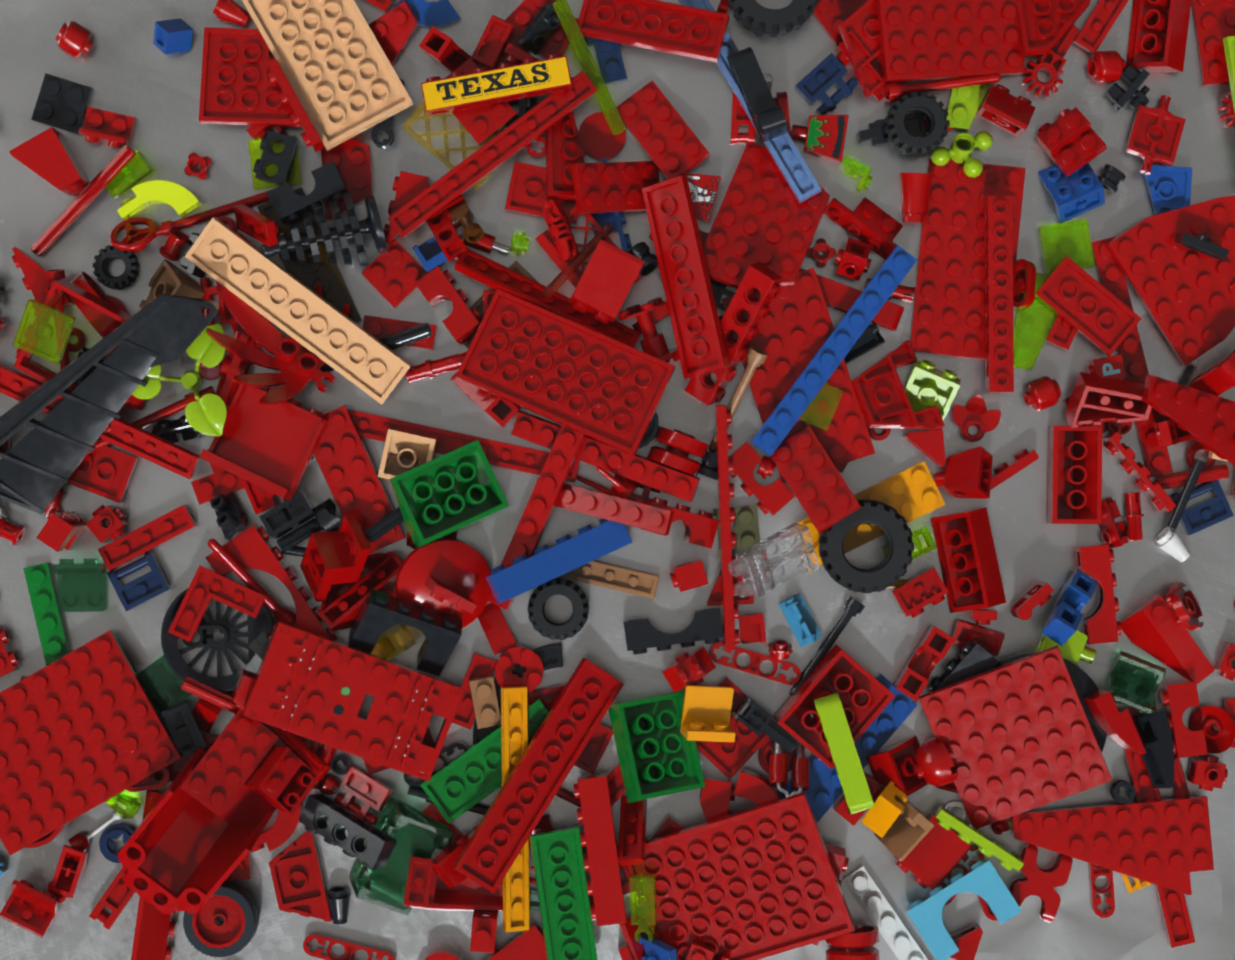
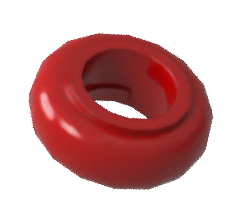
M1195 443L1187 450L1186 462L1191 469L1195 462V453L1199 450H1203L1207 454V461L1203 468L1214 466L1216 460L1208 458L1209 449L1201 443Z

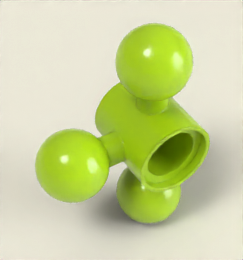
M980 131L973 138L968 133H959L955 136L951 148L947 149L943 146L935 148L931 153V160L938 166L946 165L950 159L959 164L964 163V173L971 178L978 177L983 171V165L980 160L972 158L971 154L974 148L979 150L989 149L993 143L992 135L987 131Z

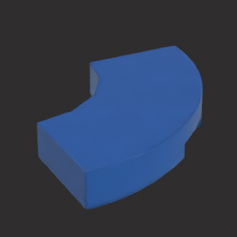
M401 0L393 6L395 8L402 2L408 1L420 22L419 25L424 27H444L461 19L448 0H440L438 2Z

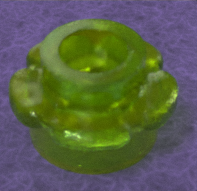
M515 232L513 234L510 251L516 252L517 255L527 251L529 238L526 237L525 232Z

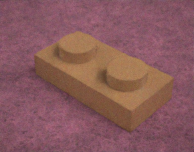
M493 676L468 680L477 729L501 725Z

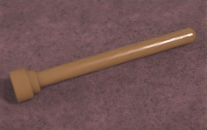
M750 346L746 356L748 358L746 361L748 364L726 409L731 410V421L756 368L764 364L768 353L759 347ZM716 432L709 445V451L713 453L717 452Z

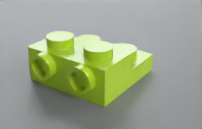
M922 360V362L915 361L904 387L914 412L937 406L944 421L958 392L961 379L957 378L958 374L952 370L945 369L942 372L935 369L936 365L928 360Z

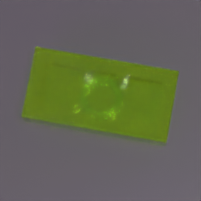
M139 150L135 151V156L105 187L113 199H117L153 171Z

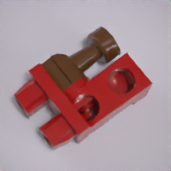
M462 195L427 220L428 226L449 262L460 256L463 252L468 251L455 229L463 226V235L469 243L478 242L484 236L482 227L478 223H473L474 214Z

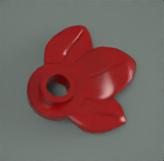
M980 394L969 399L965 407L955 404L952 410L953 421L961 428V435L968 442L981 440L985 432L992 431L997 427L1001 417L1000 410L987 411L985 401ZM970 426H975L977 429L974 435L968 432Z

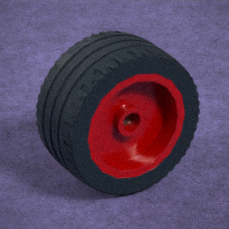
M229 881L223 882L197 914H187L184 911L183 926L188 941L195 949L211 957H226L241 951L254 937L259 923V911L254 897L241 885ZM217 917H223L224 923L219 922Z

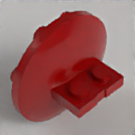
M440 538L420 548H415L405 558L396 576L395 596L409 600L422 607H430L435 611L462 619V628H464L481 614L488 602L491 588L486 577L491 575L490 570L482 555L468 543L452 538Z

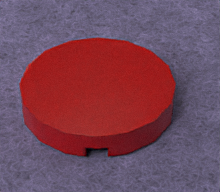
M607 112L594 113L586 117L578 131L580 147L583 148L584 153L591 159L602 161L601 158H606V160H610L617 156L624 148L626 141L625 128L621 120L613 114Z

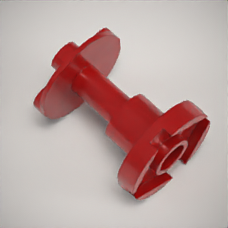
M661 297L652 299L641 306L640 304L626 308L625 311L618 313L619 320L636 316L644 338L640 341L644 353L667 363L671 359L674 362L680 360L677 348L668 350L663 333H657L650 311L665 304Z

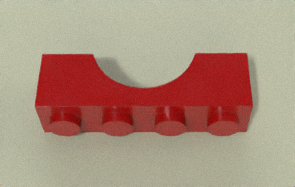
M1109 544L1076 547L1078 570L1088 574L1098 582L1097 585L1100 593L1096 609L1089 616L1083 618L1084 634L1088 636L1086 644L1119 642L1118 636H1121L1120 621H1116L1119 602L1118 598L1114 597L1113 590L1117 586L1115 573H1112L1111 563H1114L1113 549H1109Z

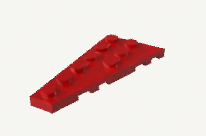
M1146 376L1142 400L1163 416H1168L1176 422L1180 429L1192 434L1195 440L1219 458L1225 459L1235 466V401L1157 376Z

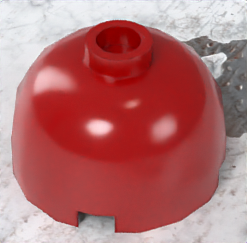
M934 737L918 747L915 753L916 765L913 766L918 779L923 778L927 784L939 787L958 780L957 772L952 774L950 768L955 765L942 741L937 743Z

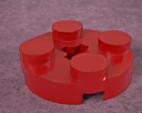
M1179 583L1170 588V593L1165 595L1166 601L1171 608H1174L1177 614L1176 622L1182 630L1186 628L1190 631L1197 630L1203 627V622L1199 623L1198 618L1203 616L1201 608L1194 594L1191 591L1186 592L1183 589L1186 585Z
M514 646L503 651L497 659L494 669L495 677L501 687L525 686L527 687L528 694L541 683L543 664L538 654L524 646ZM516 664L526 667V671L523 672L521 677L512 673Z

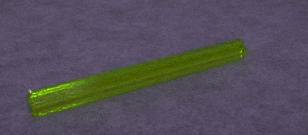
M566 0L555 1L553 7L585 74L598 89V92L594 95L613 135H618L626 130L625 125Z

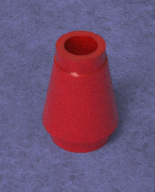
M218 0L213 10V14L217 15L218 19L243 27L246 26L250 18V14L233 0Z

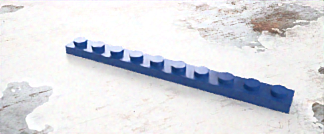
M899 245L893 249L750 441L768 456H772L916 263V258Z

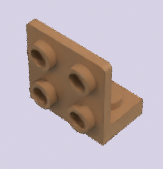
M895 797L896 801L900 802L905 808L883 838L876 833L874 835L900 861H903L934 825L908 800L903 802L900 798Z

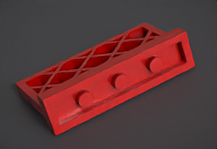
M577 205L566 213V219L569 218V227L571 229L585 230L584 244H577V247H583L582 261H572L571 259L569 261H561L548 229L535 239L575 288L584 272V265L589 263L585 262L586 247H597L596 245H586L587 231H598L602 236V240L605 239L606 242L616 246L591 214H584L586 216L585 227L571 226L572 215L578 211ZM588 220L595 228L588 227ZM575 264H582L581 271ZM638 274L633 285L642 278L640 274Z

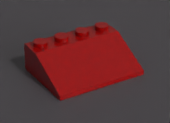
M837 645L833 647L811 675L773 717L781 727L831 770L835 765L814 700L838 693L855 743L895 697L892 692Z

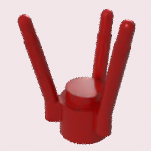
M597 466L596 470L614 484L612 487L614 491L581 476L576 477L578 481L605 494L627 500L637 489V486L633 484L635 481L625 477H620L617 480L600 466Z

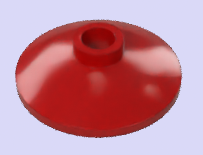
M1208 705L1201 707L1192 715L1189 730H1204L1208 753H1221L1233 745L1235 741V722L1226 710L1218 706ZM1214 724H1216L1219 727V731H1216L1213 728Z

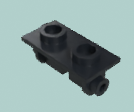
M552 3L542 6V9L533 20L536 24L534 26L530 24L525 32L520 35L519 44L528 48L534 55H537L565 16Z
M876 323L869 324L845 356L846 364L885 343Z
M185 415L173 421L169 419L161 420L156 425H153L152 429L153 434L172 443L179 442L177 435L181 433L183 441L199 438L202 434L190 426Z

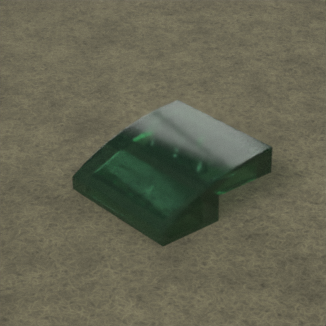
M164 655L137 674L160 718L162 717L161 711L186 700L192 695L181 689L183 680L173 672Z

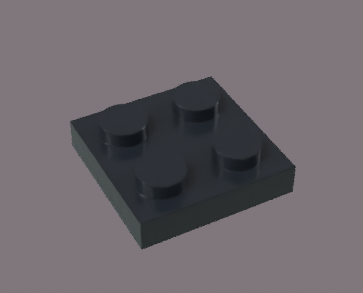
M45 73L31 120L80 135L78 133L79 128L82 129L87 106H89L94 89Z

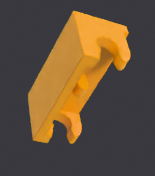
M890 781L874 802V807L870 808L861 820V823L881 838H883L905 808L900 802L896 801L895 797L900 798L903 802L908 800L906 794L894 786L895 783Z

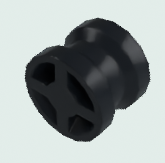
M1105 164L1103 167L1104 172L1101 176L1097 177L1106 191L1115 194L1118 190V184L1123 182L1126 176L1114 166Z

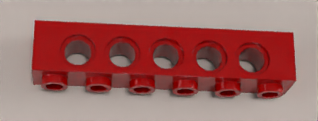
M760 263L749 266L720 321L730 367L713 372L717 377L716 383L711 379V372L691 378L684 391L707 406L719 403L726 394L725 387L735 377L737 373L735 368L738 362L745 358L748 352L746 347L749 341H752L758 334L759 328L757 326L761 319L763 320L770 311L768 305L772 298L774 299L781 290L780 283L783 277ZM755 288L760 291V300L754 295ZM744 309L747 310L750 315L748 321L743 316ZM733 330L738 334V341H735L732 337Z

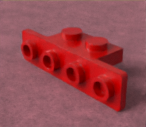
M866 197L862 199L854 211L850 210L836 198L831 200L824 211L825 215L848 231L850 235L856 237L861 242L870 244V250L885 260L897 246L893 239L903 225Z

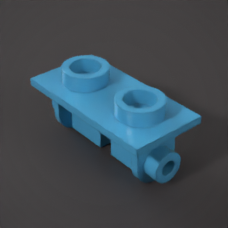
M800 593L779 604L800 647L811 644L816 639L822 637Z

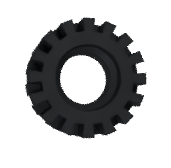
M110 245L105 246L106 248L99 250V255L94 257L96 259L92 266L95 269L93 271L94 275L100 283L108 288L118 290L124 287L128 288L132 282L136 281V275L139 276L138 267L140 265L137 262L138 258L131 251H121ZM114 258H120L125 263V271L117 277L111 276L107 270L109 261Z

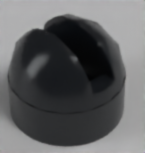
M344 755L333 757L330 763L331 770L338 775L346 774L351 766L350 760ZM339 760H341L343 765L346 767L345 770H342V768L337 763Z

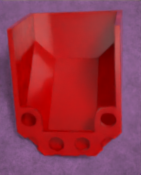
M200 747L117 854L119 863H122L124 874L122 877L124 885L131 890L133 889L140 897L153 904L163 914H174L175 911L197 914L251 851L276 810V807L262 800L244 784L220 817H218L179 788L206 753Z

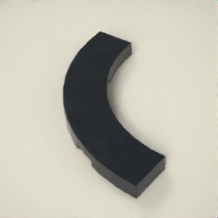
M561 642L532 649L540 657L543 671L563 667ZM516 664L512 673L521 677L523 672L526 671V667ZM495 677L494 684L501 717V686ZM475 720L473 745L498 728V725L477 729Z

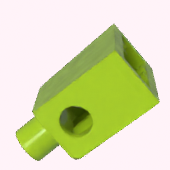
M1076 630L1063 646L1043 634L1036 652H1040L1058 645L1062 657L1076 665L1079 659L1091 664L1096 656V650L1085 646L1088 636L1079 630Z

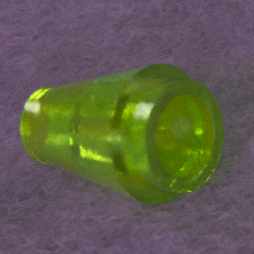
M123 793L105 802L123 819L128 818L129 820L136 816L141 806L137 798Z

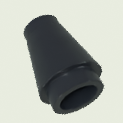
M332 887L328 889L326 898L333 924H345L348 917L350 893L347 887Z

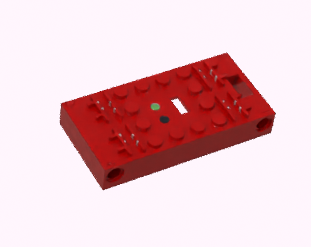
M277 620L243 709V716L429 782L464 689L456 684ZM365 694L374 696V700L367 718L363 719L357 715ZM432 714L445 718L434 748L422 744Z

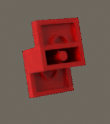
M354 513L344 514L339 531L311 533L300 567L316 602L326 600L333 584L358 582L361 572L364 570V564L367 556L370 554L371 547Z

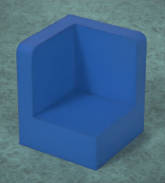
M180 18L156 21L153 44L165 55L190 51L193 28Z
M434 237L419 246L415 245L412 247L428 273L437 266L441 267L449 262Z

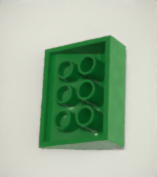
M478 440L390 479L406 528L416 548L448 536L509 506Z
M685 691L618 703L610 706L608 709L628 803L705 787L696 741L686 740L680 732Z

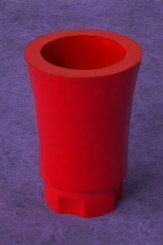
M899 173L902 196L901 212H904L902 222L926 223L933 174Z

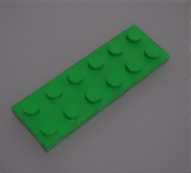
M539 698L527 706L528 745L549 713ZM501 726L431 775L429 782L424 780L420 783L448 824L502 786Z
M575 826L531 834L530 843L547 960H597L579 827Z

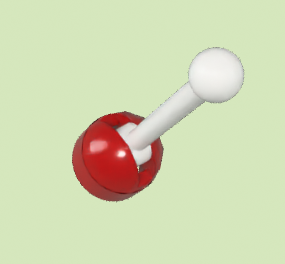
M119 810L115 811L111 818L88 835H74L68 839L70 845L85 852L89 848V839L113 821L120 820L123 816L122 812Z

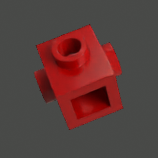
M848 237L844 250L839 249L836 255L835 263H838L836 273L859 281L862 272L867 273L872 260L868 258L871 245Z
M102 505L92 513L94 517L85 524L100 543H106L111 538L116 540L125 532L123 528L128 523L124 520L126 518L125 513L118 506L114 508L113 505L107 507Z
M1205 755L1204 758L1191 757L1187 780L1199 785L1198 788L1202 790L1213 791V788L1222 789V785L1226 782L1228 776L1226 764L1219 761V757L1213 755Z

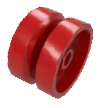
M659 426L655 439L660 443L668 445L667 449L652 446L647 458L697 477L701 464L696 460L688 458L689 454L698 457L705 456L709 445L696 440L692 435Z
M854 924L855 931L826 939V943L832 945V947L826 950V960H879V950L873 947L874 944L879 942L878 927Z

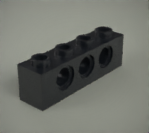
M323 794L309 795L299 818V822L305 825L307 831L320 834L324 837L323 840L326 843L339 846L343 849L342 852L344 854L358 858L362 861L361 864L369 869L385 867L397 842L393 837ZM346 829H347V831H348V836H347V837H346V835H345V830H346ZM364 841H366L367 843L366 849L364 847Z

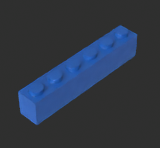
M600 519V525L592 528L589 524L577 530L579 535L570 538L569 534L557 539V545L551 548L546 544L535 549V555L529 558L524 554L513 559L514 565L505 568L504 564L491 569L492 575L487 576L486 580L497 604L503 603L632 543L625 524Z

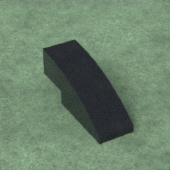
M1149 709L1135 717L1143 737L1142 743L1146 750V753L1141 755L1153 788L1173 787L1174 748L1170 725L1165 709Z

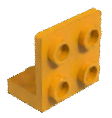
M685 686L680 732L686 740L735 742L736 733L729 726L734 692L732 687Z

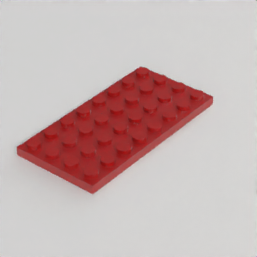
M931 158L928 159L927 173L933 174L930 187L926 223H921L910 331V343L914 352L985 359L984 198L988 195H1013L1014 264L1017 259L1026 168L982 164V173L978 177L971 178L964 173V163L959 164L949 160L946 165L938 166L932 162Z
M814 268L799 272L794 285L781 286L779 294L774 299L772 298L768 305L770 307L768 315L763 320L761 319L757 326L759 328L758 334L752 341H749L746 347L749 350L750 346H756L768 353L764 364L756 368L749 383L763 424L834 330ZM755 288L754 295L760 300V291ZM734 295L721 299L725 312ZM744 309L743 316L748 321L750 315L748 311ZM733 330L734 339L738 341V334ZM745 356V358L742 360L744 369L748 364V362L746 361L748 358L747 356ZM844 359L782 441H786L807 426H810L835 466L875 454ZM778 469L782 482L787 483L785 478L781 474L780 470Z
M497 289L455 377L635 457L676 367Z

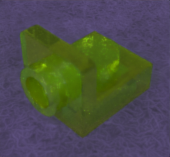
M845 156L840 165L844 169L843 173L854 179L857 176L861 177L855 191L860 192L862 188L867 189L873 176L869 175L872 169Z

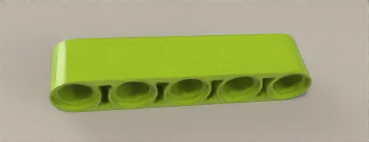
M838 693L815 699L814 703L850 814L873 808V799Z

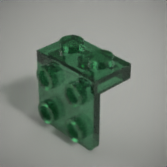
M98 558L83 559L84 563H74V559H59L58 564H52V574H57L58 610L60 612H99L107 609V567L105 563H98Z
M1120 650L1108 673V690L1111 692L1116 703L1127 704L1141 713L1154 714L1156 711L1155 692L1166 674V668Z

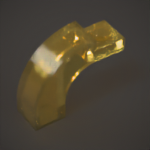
M399 625L379 637L371 654L390 660L415 645L416 642L406 626Z

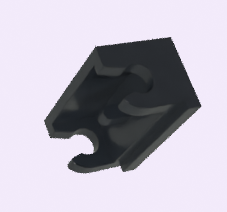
M185 700L161 711V715L181 756L185 757L195 753L199 747L202 749L207 747Z

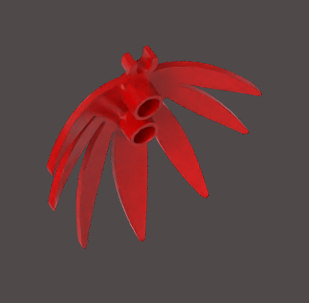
M217 284V290L223 302L238 324L254 341L275 357L210 328L206 329V333L219 345L239 358L255 365L281 372L234 376V382L252 387L279 386L265 394L259 400L260 405L279 404L293 398L305 388L311 379L316 383L319 391H326L327 387L321 381L328 380L330 383H333L335 377L329 372H322L320 370L326 364L323 360L287 333L285 334L288 338H285L255 309L223 285ZM318 284L315 293L323 298L322 287ZM346 304L341 310L347 317L350 308L349 304Z

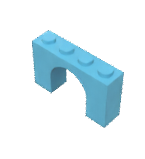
M983 859L970 867L972 871L964 876L961 872L950 879L951 885L944 889L942 886H939L929 892L931 897L927 900L922 901L920 898L908 906L910 910L906 913L936 960H946L959 952L958 947L947 932L942 921L943 908L954 895L968 892L980 896L988 904L1000 925L1022 912L990 860L984 863Z

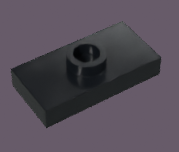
M1178 233L1174 241L1176 244L1215 259L1227 258L1230 251L1212 244V239L1203 235L1194 237L1187 233Z

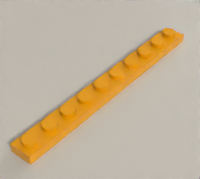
M525 686L501 687L503 786L528 746L527 687ZM529 838L503 879V931L505 932L529 930Z

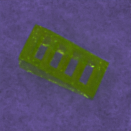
M927 526L912 532L913 535L911 537L918 548L916 552L912 550L911 557L913 559L937 548ZM921 534L927 544L924 548L918 538ZM889 543L882 546L885 556H887L889 550Z

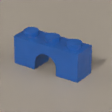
M1077 569L1063 585L1041 633L1063 646L1076 632L1083 617V614L1080 612L1091 599L1098 582Z

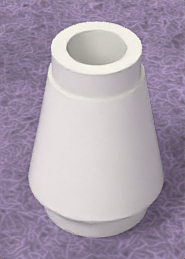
M1166 527L1155 538V541L1158 543L1157 546L1179 562H1184L1191 554L1175 529L1172 530L1170 527Z

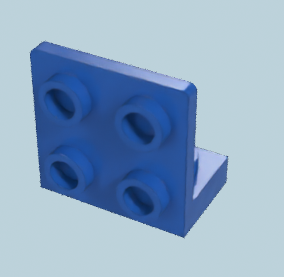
M1089 163L1068 177L1056 164L1038 172L1041 181L1055 202L1056 215L1060 223L1105 204L1103 185Z

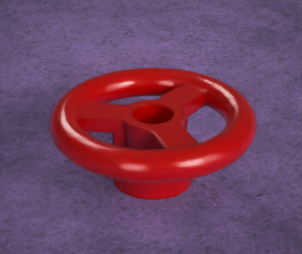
M146 217L129 218L114 227L110 234V242L118 250L140 252L155 238L157 225L153 220ZM145 224L149 226V228H133L132 225ZM125 229L126 237L119 242L117 236Z

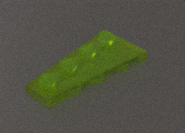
M1036 273L1035 292L1049 275ZM1036 295L1030 307L1026 309L1017 307L1014 323V368L1032 371L1057 316V313Z

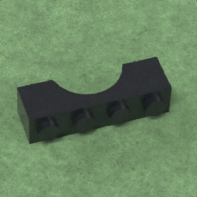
M719 607L695 610L691 623L677 633L659 631L650 623L647 617L623 621L627 651H633V655L647 653V648L657 647V651L670 650L671 645L681 644V648L695 646V641L705 640V644L718 643L719 638L724 637Z

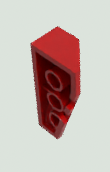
M1154 594L1120 621L1121 630L1131 643L1190 682L1196 681L1197 685L1213 673L1215 669L1186 629L1182 630L1176 622L1177 615L1163 597Z

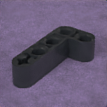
M748 47L728 55L729 66L761 141L765 142L786 134L787 122L780 106L776 107L752 48Z

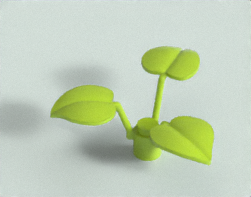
M220 324L207 326L186 350L189 357L197 359L194 371L188 370L183 373L182 377L160 376L162 371L161 365L154 366L143 378L148 384L145 387L138 385L132 395L139 399H151L158 395L161 390L160 380L181 382L186 389L194 390L196 401L189 403L185 408V416L190 426L205 435L222 436L227 417L225 402L220 396L211 393L205 394L201 398L199 397L200 388L204 382L203 377L199 374L200 363L208 368H213L223 360L226 351L225 348L206 333V329L210 328L225 334Z

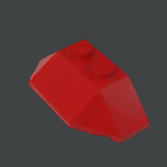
M393 551L368 555L358 582L331 585V590L328 592L326 600L321 603L318 615L332 631L351 628L371 589L395 596L396 576L403 561Z

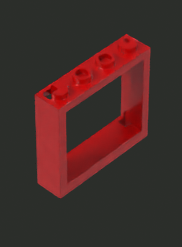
M59 278L54 282L51 281L50 286L45 290L47 297L44 303L41 302L35 311L37 318L34 324H30L24 336L27 339L24 345H21L16 351L17 355L15 358L17 360L14 367L43 383L57 374L31 360L63 291L122 324L131 318L132 315L64 278ZM122 343L117 344L112 350H110V351L106 354L104 361H105L119 346H121ZM73 383L66 390L72 392L78 385Z

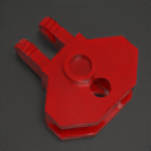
M703 646L690 654L684 652L674 659L676 662L664 669L662 673L673 691L677 692L685 688L686 685L701 684L704 682L702 677L714 670L716 666Z

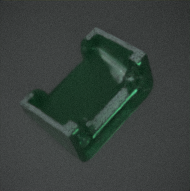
M391 797L386 802L377 823L374 825L397 840L386 866L369 869L361 864V860L356 858L349 878L356 898L408 916L412 907H404L403 904L410 856L430 859L435 849L443 850L450 845L452 831L448 826L402 800Z

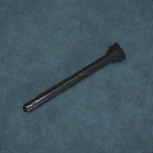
M851 596L844 602L845 607L843 608L845 611L802 672L799 681L791 688L790 696L797 691L821 663L853 616L856 617L857 614H861L865 608L863 604Z

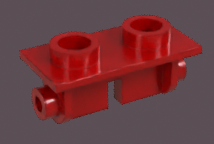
M1112 497L1102 500L1101 524H1098L1102 533V539L1105 544H1109V549L1128 543V534L1123 521L1117 523L1114 521L1115 518L1121 515L1116 501H1113Z

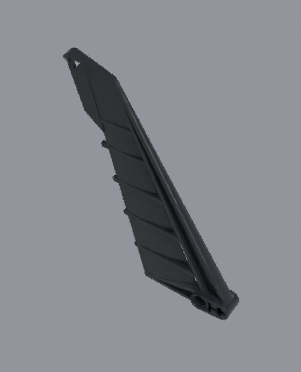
M168 294L159 295L0 417V446L24 425L33 427V429L10 451L0 447V457L2 458L0 460V498L42 514L62 486L70 480L69 477L86 454L96 448L93 445L113 418L119 419L122 416L118 412L137 386L142 385L145 387L148 384L143 378L154 366L178 360L220 311L219 305L212 300ZM201 307L210 309V313L206 318H204ZM122 343L104 362L100 361L117 344ZM93 365L97 367L72 392L66 390ZM59 395L65 397L41 422L33 419Z

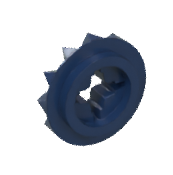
M115 824L106 828L99 840L102 855L111 862L119 863L117 854L122 847L115 852L116 843L112 840L119 839L123 834L122 838L125 844L134 833V830L129 828L128 825Z

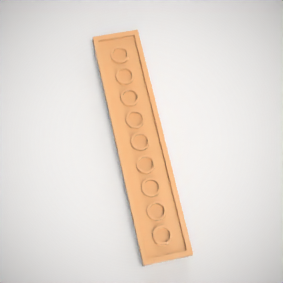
M216 217L210 220L185 255L193 264L381 405L412 366L272 259L264 257L260 250Z

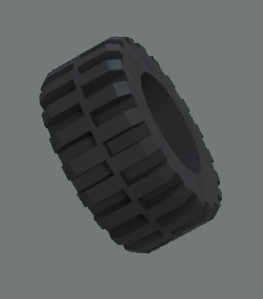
M728 0L729 9L733 10V16L737 22L741 21L744 24L743 27L748 31L750 29L755 30L756 35L763 36V34H769L770 37H777L778 34L785 36L791 34L794 29H800L810 19L818 3V0H793L784 8L769 9L763 7L755 0Z
M857 500L861 506L860 509L819 535V557H821L822 565L830 577L841 586L854 592H880L886 590L885 588L895 585L898 582L897 580L906 574V569L913 559L911 557L912 550H914V542H912L911 537L913 534L905 518L893 507L875 500ZM861 523H871L880 527L886 534L889 543V550L884 561L871 569H860L853 566L846 559L843 551V541L847 532L852 527Z

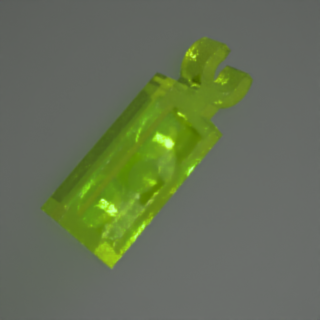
M631 875L629 878L631 925H638L635 932V940L640 941L641 933L645 932L648 934V941L652 942L654 930L650 925H656L655 875Z

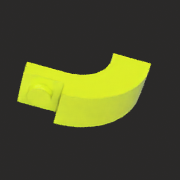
M153 180L131 188L137 197L125 199L120 204L121 208L117 212L122 219L127 220L152 204L165 203L171 205L179 216L185 217L201 206L202 202L192 192L179 184L164 180Z

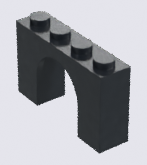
M371 589L350 629L348 646L371 654L379 637L386 629L396 625L412 626L420 630L426 637L417 654V669L440 676L462 635V619L435 611L430 607H422L409 600L389 595L383 591Z

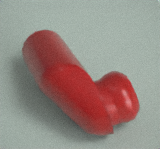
M63 489L59 490L45 509L48 520L53 513H62L60 501L65 494Z

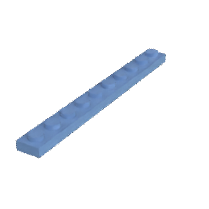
M679 0L683 6L716 12L709 0ZM726 30L719 60L716 64L754 126L728 63L727 56L739 50ZM787 130L786 134L763 142L799 203L821 192V187Z

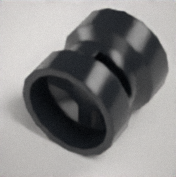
M645 242L634 245L628 251L629 254L645 261L639 272L641 276H646L657 268V256L650 253V248Z
M706 451L705 456L701 457L702 464L698 474L718 481L717 454Z

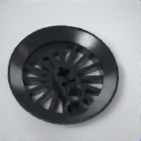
M187 588L175 598L164 616L161 628V645L164 656L173 672L182 680L186 677H191L221 692L234 690L242 670L238 672L229 649L246 665L243 669L257 674L262 659L248 646L262 632L267 636L273 632L269 613L263 604L257 619L247 615V621L231 627L243 613L238 611L227 623L232 607L227 606L222 619L221 602L215 600L216 619L210 606H208L206 614L209 621L203 617L201 622L204 625H199L197 629L200 634L199 641L197 643L188 642L168 632L185 597ZM248 625V632L234 633V631ZM218 629L219 633L224 634V638L220 639L219 642L218 638L213 636V633H216ZM248 637V643L237 640L235 638ZM180 639H182L183 643L188 647L182 649ZM233 644L248 649V658ZM195 648H203L190 662L184 654ZM211 649L202 671L193 666ZM216 651L217 676L207 674ZM223 653L233 673L231 675L223 676Z

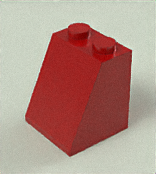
M53 127L9 151L11 156L69 196L72 194L78 196L90 183L65 137Z
M600 239L569 303L573 304L572 307L582 313L587 311L595 315L594 318L601 323L613 324L645 261Z

